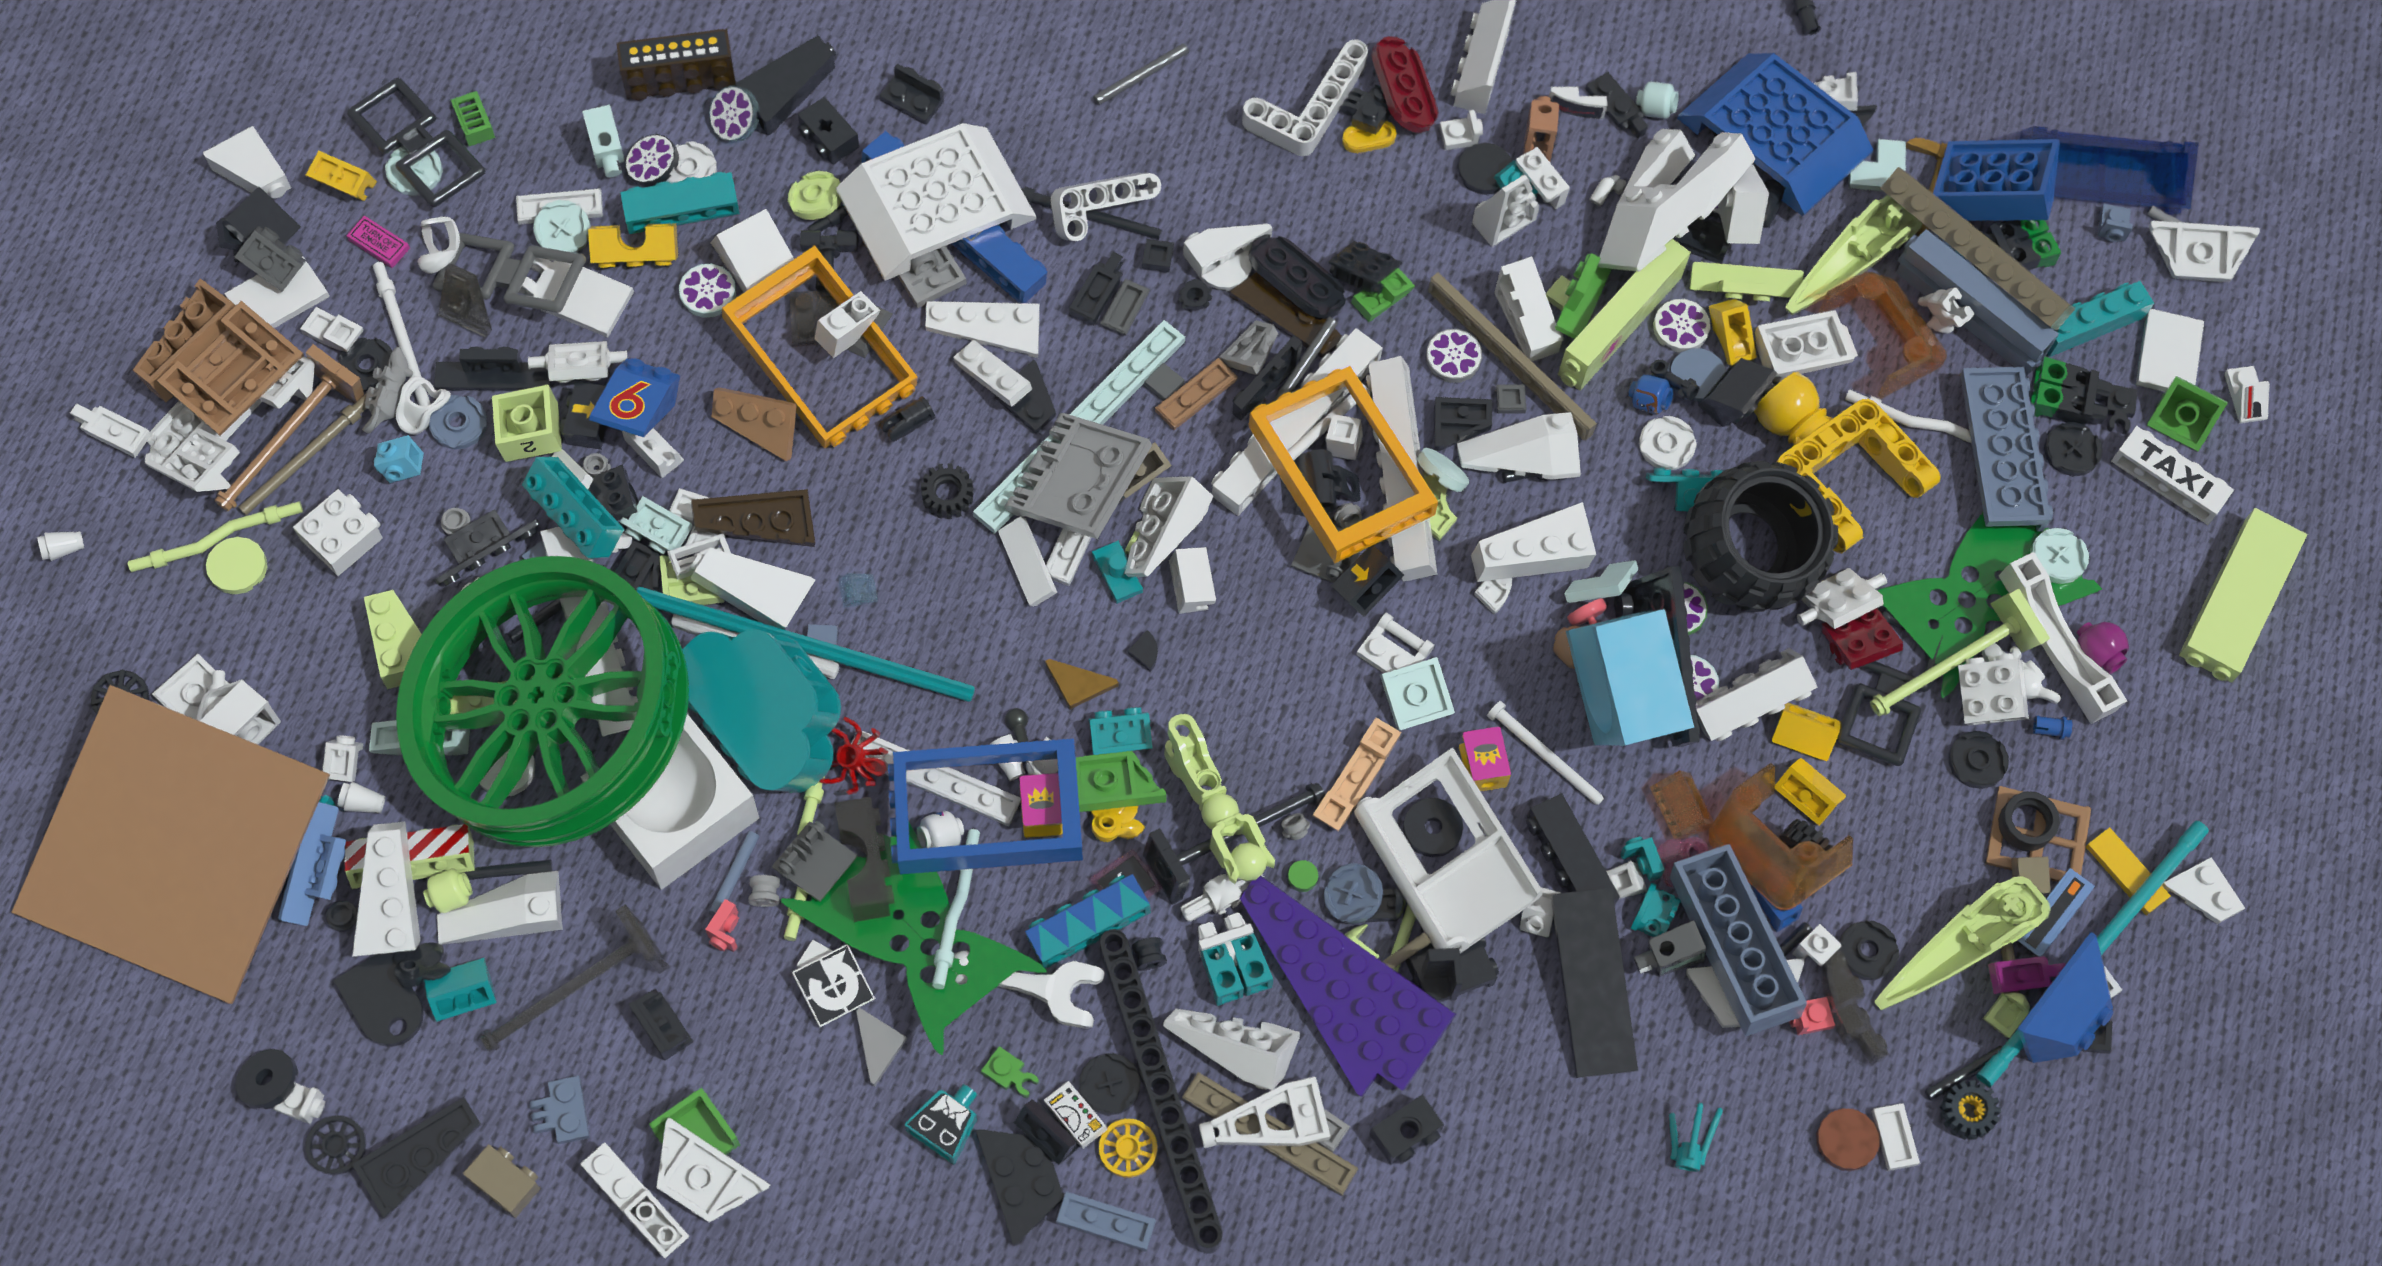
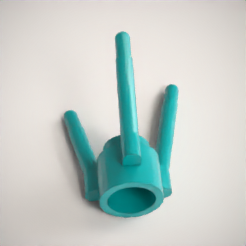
M1698 1103L1690 1142H1682L1681 1147L1678 1144L1675 1114H1669L1672 1145L1670 1159L1676 1160V1168L1699 1172L1700 1166H1705L1706 1154L1723 1112L1722 1108L1717 1109L1701 1150L1697 1141L1703 1104Z

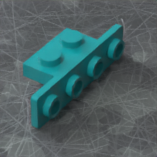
M1654 468V473H1646V479L1655 482H1676L1675 510L1689 511L1694 506L1693 502L1696 495L1706 483L1725 470H1711V475H1699L1700 470L1682 469V474H1671V469Z

